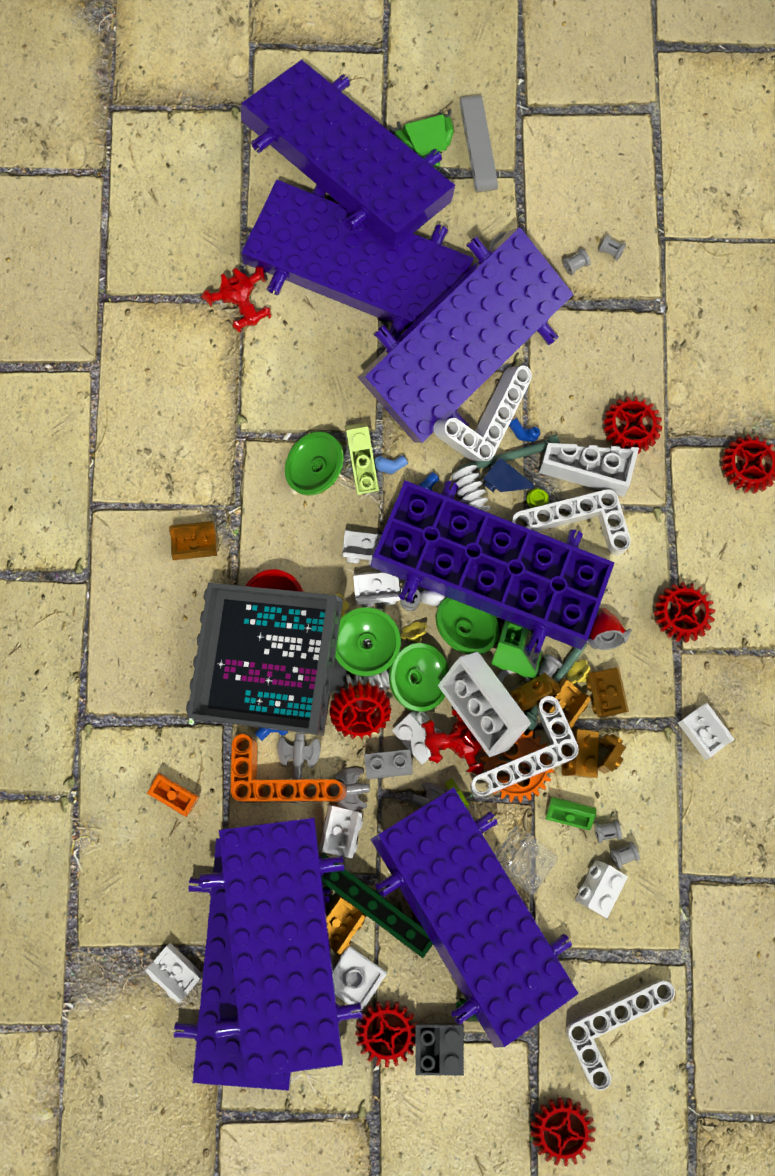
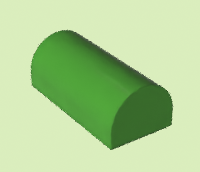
M551 796L545 819L590 831L596 816V807Z

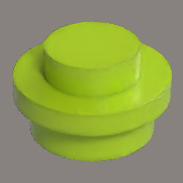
M539 488L531 490L527 495V504L530 508L547 505L549 502L548 494Z

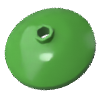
M313 432L298 440L290 450L285 463V477L289 486L297 493L306 496L320 494L332 486L343 466L344 455L341 444L335 437L325 432Z
M448 597L437 608L435 617L437 629L445 642L455 650L468 655L476 652L484 654L496 644L499 637V624L496 616Z
M364 607L348 612L340 620L335 655L337 661L344 669L359 676H374L386 671L396 660L400 651L401 638L398 627L389 615L375 608ZM364 640H371V646L364 647Z
M414 643L403 647L389 669V684L395 699L403 707L411 711L423 712L434 709L445 698L438 684L448 673V664L444 656L431 645Z

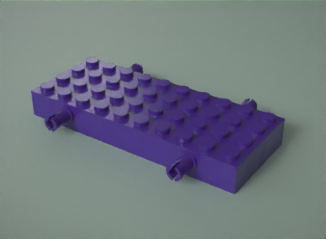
M301 59L241 103V121L259 135L258 138L251 141L252 148L255 151L257 150V153H261L262 150L271 145L352 213L348 218L344 219V224L350 231H354L355 228L363 223L395 249L452 202L455 184L433 167L442 160L440 152L433 149L423 158L415 153L342 93L344 89L350 86L348 77H345L343 74L330 83Z
M277 179L241 252L244 264L254 268L256 266L264 267V272L273 275L269 286H267V291L271 294L275 291L274 295H279L286 280L392 323L389 332L395 339L401 336L404 328L408 329L473 266L474 261L473 257L442 245L448 233V229L445 226L440 230L441 225L437 224L430 240L412 234L393 249L363 223L355 228L354 231H350L349 228L347 229L344 219L348 218L352 213L342 205L324 199L326 192L317 184L313 192L309 193Z
M520 227L506 233L489 251L479 240L478 236L472 238L471 242H468L466 246L478 258V261L398 339L392 336L385 325H382L377 329L378 331L373 333L386 349L358 376V379L414 443H423L434 432V424L439 419L456 418L466 426H469L457 412L458 408L536 331L545 340L547 345L552 344L559 337L547 323L548 319L574 294Z
M406 480L404 481L370 565L372 568L405 580L399 594L401 600L404 601L406 594L409 593L406 602H412L417 587L420 586L532 630L533 633L527 647L532 651L536 643L535 653L541 652L546 636L580 650L588 641L615 562L579 549L578 546L583 534L578 531L574 538L575 529L569 530L566 543L454 500L456 491L459 488L455 482L450 490L452 481H446L442 493L439 494Z
M452 788L371 838L372 843L391 873L389 877L376 883V888L379 890L387 886L379 892L382 897H386L398 887L400 888L467 1002L451 1011L452 1017L457 1016L454 1019L455 1022L461 1025L475 1014L494 1048H501L509 1045L579 994L557 958L559 954L572 947L571 941L566 943L565 941L569 938L567 935L562 934L548 944L482 833L498 824L496 818L487 822L494 817V814L488 812L483 817L474 821L455 788Z
M314 818L219 830L223 869H221V872L200 874V880H210V882L200 884L202 890L221 886L225 888L238 1017L235 1020L215 1021V1029L226 1028L217 1030L216 1037L238 1034L241 1039L244 1078L343 1065L339 1023L342 1020L362 1019V1011L351 1012L361 1010L360 1002L340 1006L336 1002L322 883L323 873L345 871L344 864L334 865V863L344 862L343 855L323 859L321 856L319 857Z
M217 838L213 873L221 872V869H223L220 839ZM190 877L189 883L199 884V886H188L189 892L209 893L211 896L199 1020L197 1024L175 1022L174 1026L176 1030H184L175 1031L174 1038L195 1039L196 1042L192 1083L289 1091L292 1072L244 1078L241 1039L238 1034L216 1037L217 1030L226 1028L215 1029V1021L235 1020L238 1017L225 888L221 886L202 890L200 883L210 882V880ZM330 887L323 888L324 894H330ZM324 896L325 902L329 903L330 896Z

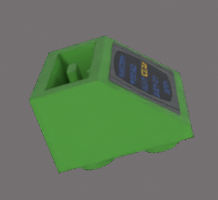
M505 620L492 665L502 670H509L523 677L534 679L537 675L542 651L540 653L534 652L536 643L532 651L527 647L532 635L529 629Z

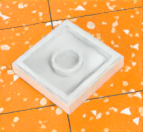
M349 946L333 968L336 996L347 1004L360 1002L361 1010L357 1011H363L388 972Z

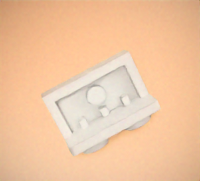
M345 531L342 557L346 558V562L359 564L360 560H368V565H371L372 557L382 535Z
M382 571L353 574L356 605L372 607L374 603L381 602L384 605H393L397 603L396 601L401 600L399 598V578Z
M708 703L703 704L678 722L679 726L705 760L734 741L729 730Z
M413 711L392 731L423 765L431 754L430 750L425 746L426 732L425 728H421V724L429 721V717L424 712ZM434 727L435 733H441V732H442V731H440L439 729H437V728Z
M329 805L319 851L337 856L343 855V857L352 859L358 846V832L363 825L362 813Z
M595 860L578 891L575 901L608 918L628 876L606 863Z
M171 943L145 969L150 978L158 983L167 992L168 996L178 1003L191 992L203 977V973Z

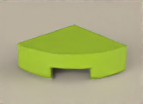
M450 779L445 782L448 791L455 788L467 808L469 805L454 780Z

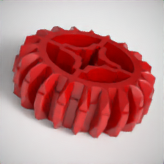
M626 396L624 402L618 399L616 405H610V411H606V419L603 420V425L606 426L603 429V433L609 434L606 437L607 441L613 440L611 446L619 445L620 449L637 447L639 448L638 454H640L641 449L646 452L649 446L653 447L656 444L655 440H658L661 436L658 432H661L663 427L659 425L662 422V418L656 417L659 410L652 411L653 403L646 405V398L639 402L637 396H634L633 401L630 400L629 396ZM628 411H635V412H638V413H637V414H630ZM616 417L620 420L619 423L623 426V430L621 433L618 431L616 427ZM644 418L648 422L649 433L645 430L646 427H644V425L642 424V420ZM638 420L636 426L630 427L628 429L629 424L631 425ZM634 436L638 440L628 439L627 437Z
M746 435L744 439L738 437L736 442H730L729 448L724 450L725 456L721 458V461L725 463L721 466V470L727 471L723 478L730 477L731 480L728 484H737L736 490L743 487L744 493H748L751 489L752 493L756 494L758 489L763 492L766 490V486L771 487L774 484L773 481H775V451L771 450L774 443L768 446L765 444L767 439L764 438L762 441H759L758 435H755L753 439H751L750 435ZM748 450H754L758 453L753 454L750 453ZM735 456L738 458L737 461L741 465L739 471L735 465ZM763 458L766 461L767 472L764 471L765 468L761 462ZM757 459L754 465L749 466L747 469H745L749 463ZM745 475H751L758 479H749Z
M681 582L679 587L676 584H672L671 590L665 588L663 590L664 594L658 596L661 602L654 604L656 608L660 609L654 612V616L660 617L655 623L658 625L662 623L664 625L660 632H664L667 629L669 631L667 638L674 634L676 642L680 641L681 636L684 643L689 642L690 638L693 641L698 640V635L700 637L705 636L704 630L709 631L712 628L709 623L715 621V618L710 616L715 613V609L709 608L714 602L713 600L706 601L709 593L702 595L700 593L702 587L693 590V583H690L688 588H686L685 582ZM677 596H686L694 601L687 603L681 598L678 599ZM669 601L673 604L671 607L674 610V616L671 619L667 611ZM699 606L701 611L700 623L697 622L698 618L695 615V608ZM689 607H692L688 611V614H685L684 616L682 615L681 617L677 618L681 614V611L685 609L687 610ZM683 622L687 626H691L692 629H682L675 624Z
M358 681L355 686L349 682V688L341 687V693H335L334 699L331 700L329 710L331 723L335 726L337 732H342L344 737L350 734L352 740L356 736H359L362 740L364 735H368L371 738L373 732L379 734L380 728H386V722L390 721L392 709L389 697H387L383 689H379L377 684L371 686L369 681L365 685Z
M386 1000V1008H381L379 1001L376 1002L378 1009L374 1011L372 1006H368V1011L371 1014L368 1016L366 1013H362V1018L366 1021L365 1023L357 1021V1026L363 1028V1031L358 1030L355 1032V1035L363 1036V1039L356 1042L357 1046L363 1044L366 1046L360 1051L363 1055L369 1051L370 1054L367 1058L369 1062L375 1056L377 1057L376 1066H379L381 1059L385 1060V1067L388 1068L390 1065L389 1060L393 1059L394 1065L398 1066V1057H401L406 1062L407 1057L404 1053L407 1051L411 1055L414 1054L413 1049L409 1046L410 1044L415 1046V1040L412 1039V1037H415V1031H412V1028H415L418 1022H409L414 1017V1014L410 1013L405 1016L406 1006L402 1007L401 1011L397 1010L399 1002L396 1001L394 1007L389 1008L390 1001ZM385 1014L396 1015L405 1024L393 1026L388 1023ZM378 1016L381 1024L379 1031L367 1036L370 1023ZM383 1022H385L386 1027H389V1031L391 1029L394 1031L391 1034L392 1045L389 1044L385 1037L382 1038L380 1034L384 1033ZM407 1031L404 1045L396 1051L394 1044L396 1036ZM384 1042L388 1047L389 1053L377 1051L370 1043Z
M558 1097V1105H555L553 1100L549 1099L550 1108L547 1109L542 1104L540 1107L544 1113L542 1115L539 1112L534 1113L540 1120L539 1122L531 1121V1125L537 1128V1130L530 1131V1135L538 1137L532 1143L534 1146H540L537 1150L539 1155L547 1152L545 1155L547 1162L554 1156L553 1162L556 1166L559 1165L560 1159H562L565 1167L568 1166L569 1158H571L574 1164H577L578 1161L575 1156L579 1154L582 1159H585L586 1156L582 1152L583 1149L589 1152L592 1150L587 1142H595V1138L590 1136L589 1133L596 1132V1128L588 1125L594 1120L592 1117L584 1118L589 1111L586 1108L579 1111L581 1108L580 1102H576L572 1107L571 1098H567L565 1105L563 1104L562 1097ZM563 1112L558 1122L546 1123L552 1115ZM571 1113L579 1118L582 1132L571 1128ZM561 1126H565L570 1133L564 1134V1137H561L556 1130L562 1129ZM544 1131L555 1135V1150L546 1144ZM579 1140L573 1148L563 1151L568 1141Z

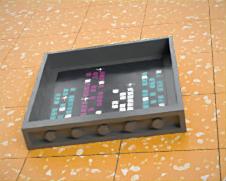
M208 583L207 589L204 591V611L200 615L201 631L197 636L198 650L193 660L195 669L194 676L190 681V700L186 705L187 718L324 736L343 599L337 595Z

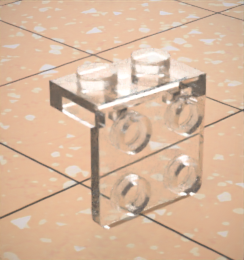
M515 826L508 834L502 846L494 853L507 876L529 894H534L558 861V857L530 833L518 826Z

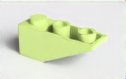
M367 423L345 426L357 495L379 491Z

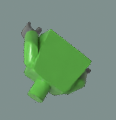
M450 109L447 115L442 114L441 110H439L438 116L405 124L402 129L400 122H396V129H392L390 125L388 126L389 131L422 158L433 149L440 153L445 152L451 144L454 134ZM438 162V163H437L436 165H434L433 167L435 168V167L441 166V165H440V162Z

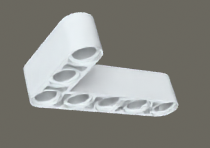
M527 366L509 367L505 370L475 431L456 418L439 419L435 422L433 427L435 435L471 461L491 460L531 381V370Z
M602 490L519 511L512 519V522L515 524L516 520L522 519L527 523L526 528L539 532L598 517L607 548L612 555L620 556L624 554L631 543L618 496L612 490ZM608 498L612 505L605 506L601 499ZM580 504H588L591 510L583 511ZM559 509H566L569 512V516H561ZM537 515H546L548 517V521H539ZM608 519H615L618 526H610ZM614 540H621L624 543V547H616Z
M546 696L537 705V713L551 745L476 776L470 784L473 795L485 797L567 763L577 756L579 751L577 742L560 703L555 697ZM543 703H551L554 706V712L550 714L544 712ZM557 723L563 727L562 735L553 733V724ZM562 745H569L572 748L571 756L567 757L562 754ZM545 753L551 757L550 765L546 766L540 762L541 754ZM525 762L530 766L529 774L519 772V763ZM499 771H505L508 774L509 780L507 783H500L497 780L496 776ZM484 780L488 786L485 792L477 791L475 788L476 781Z
M656 980L571 1021L566 1026L565 1033L588 1083L593 1088L605 1090L611 1083L610 1073L594 1039L669 1003L675 996V990L671 983L664 980ZM660 985L667 987V994L663 998H659L657 995V989ZM640 995H644L646 998V1005L643 1008L636 1006V999ZM623 1005L625 1015L622 1018H616L614 1014L616 1007ZM597 1016H602L604 1018V1025L596 1029L593 1026V1020ZM576 1026H581L583 1029V1035L579 1039L572 1037V1030ZM586 1049L593 1050L594 1056L590 1061H584L582 1058V1053ZM599 1071L603 1072V1082L595 1084L593 1082L594 1074Z

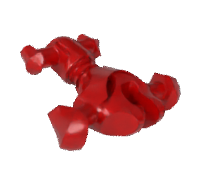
M256 266L255 273L250 277L234 268L232 269L233 277L227 279L224 273L221 274V285L218 292L209 293V290H205L202 293L201 298L210 307H212V302L223 300V303L238 305L239 313L243 318L238 321L233 320L232 327L239 333L242 332L241 328L255 326L260 319L265 317L270 319L272 317L270 308L264 305L263 309L256 312L254 304L249 301V296L255 288L254 284L259 280L262 282L267 281L264 275V267Z
M455 709L452 710V715L457 717V723H454L449 734H445V732L435 733V723L432 720L421 724V728H425L426 732L424 743L431 754L428 758L429 761L439 763L443 759L439 750L449 748L461 759H466L469 769L465 772L476 776L482 774L484 765L482 763L477 764L474 757L482 749V746Z

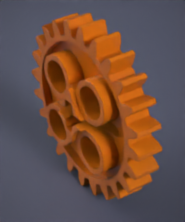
M533 731L528 735H525L523 732L513 744L517 749V753L514 756H509L506 752L489 757L483 749L482 751L487 755L486 757H480V761L485 762L483 771L487 772L496 768L497 765L508 763L498 759L499 755L509 761H514L543 749L548 744H539L541 736L533 739ZM545 753L540 755V762L547 766L551 764V760L547 759L549 755ZM519 763L520 766L530 769L527 763ZM521 768L518 769L522 774H529ZM550 769L528 778V785L525 787L519 786L516 783L499 790L501 792L500 799L502 800L508 795L509 802H512L514 797H517L518 802L521 803L523 796L530 801L531 793L538 797L540 795L538 788L546 790L543 782H551V779L546 775L553 773L554 770ZM508 774L505 777L496 776L500 783H507L509 780Z

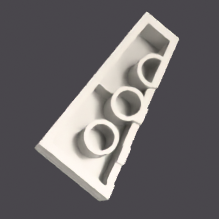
M548 443L539 473L601 491L612 490L618 496L624 497L630 486L639 448L620 449L617 446L601 448L598 445L581 447L577 446V444Z

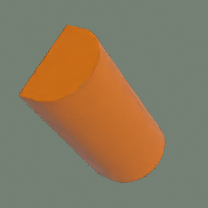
M161 773L157 774L147 792L148 795L185 817L191 813L199 799V796Z

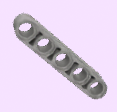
M482 95L460 97V110L475 192L497 190V175Z

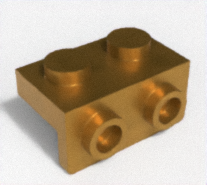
M213 521L169 526L172 560L217 556V538Z
M619 667L598 672H588L589 678L586 679L588 690L593 694L594 700L591 701V706L594 714H597L600 718L629 712Z
M543 673L511 691L509 694L520 709L525 712L538 705L544 697L554 696L561 692V689L554 679L547 673Z
M562 678L559 682L561 692L552 697L559 701L570 729H572L578 717L586 710L591 697L582 693L567 679ZM545 702L542 706L544 712L553 713L554 706L549 702ZM555 723L552 725L554 730L563 733V727L560 724Z
M572 729L571 731L579 751L574 759L561 765L562 776L597 778L599 732ZM563 745L562 754L567 757L571 756L572 748L569 745Z
M606 734L599 740V744L609 750L598 766V770L603 774L617 770L623 761L621 755L626 747L622 744L623 740L614 734L610 736Z
M338 895L327 910L326 917L330 948L338 955H341L349 947L356 931L362 928L366 915Z

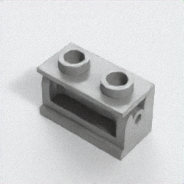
M410 749L364 754L367 780L412 775L413 773Z

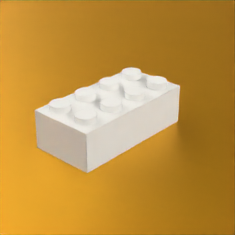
M479 652L459 657L438 684L440 690L489 757L508 751L531 724Z

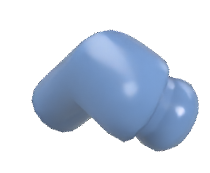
M403 455L393 461L383 456H378L374 460L376 469L387 474H393L408 464Z

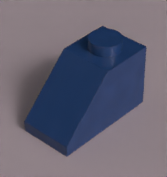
M500 457L496 458L481 477L485 480L483 485L492 492L495 490L499 492L532 489L534 487L532 482Z

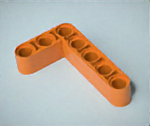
M239 734L232 741L231 795L237 801L246 803L339 802L346 796V786L334 779L257 780L256 740L246 734ZM247 739L249 747L247 750L242 751L240 745L242 741ZM247 762L249 769L247 773L241 774L240 766ZM337 784L340 789L339 794L336 797H332L329 792L330 788ZM246 785L248 794L242 798L239 791L242 786ZM269 785L271 793L268 797L264 798L262 789L264 786ZM288 785H292L294 789L290 797H286L284 794V790ZM310 785H315L317 789L313 797L307 795V788Z

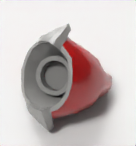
M601 607L598 609L587 644L593 649H614L628 641L632 629L626 630L613 613Z

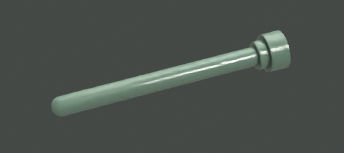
M557 434L548 436L542 443L495 455L489 461H474L460 465L457 471L471 465L477 466L475 470L489 467L497 457L507 462L546 450L548 443L560 444Z
M587 642L581 650L574 647L561 669L555 674L553 679L558 684L562 678H565L587 646ZM537 705L532 707L530 712L525 713L531 722L526 729L529 732L533 731L537 726Z

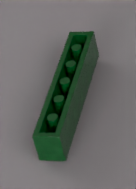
M322 853L321 855L322 859L330 858L325 853ZM344 869L345 871L323 873L322 882L421 958L425 957L433 944L421 926L346 869Z

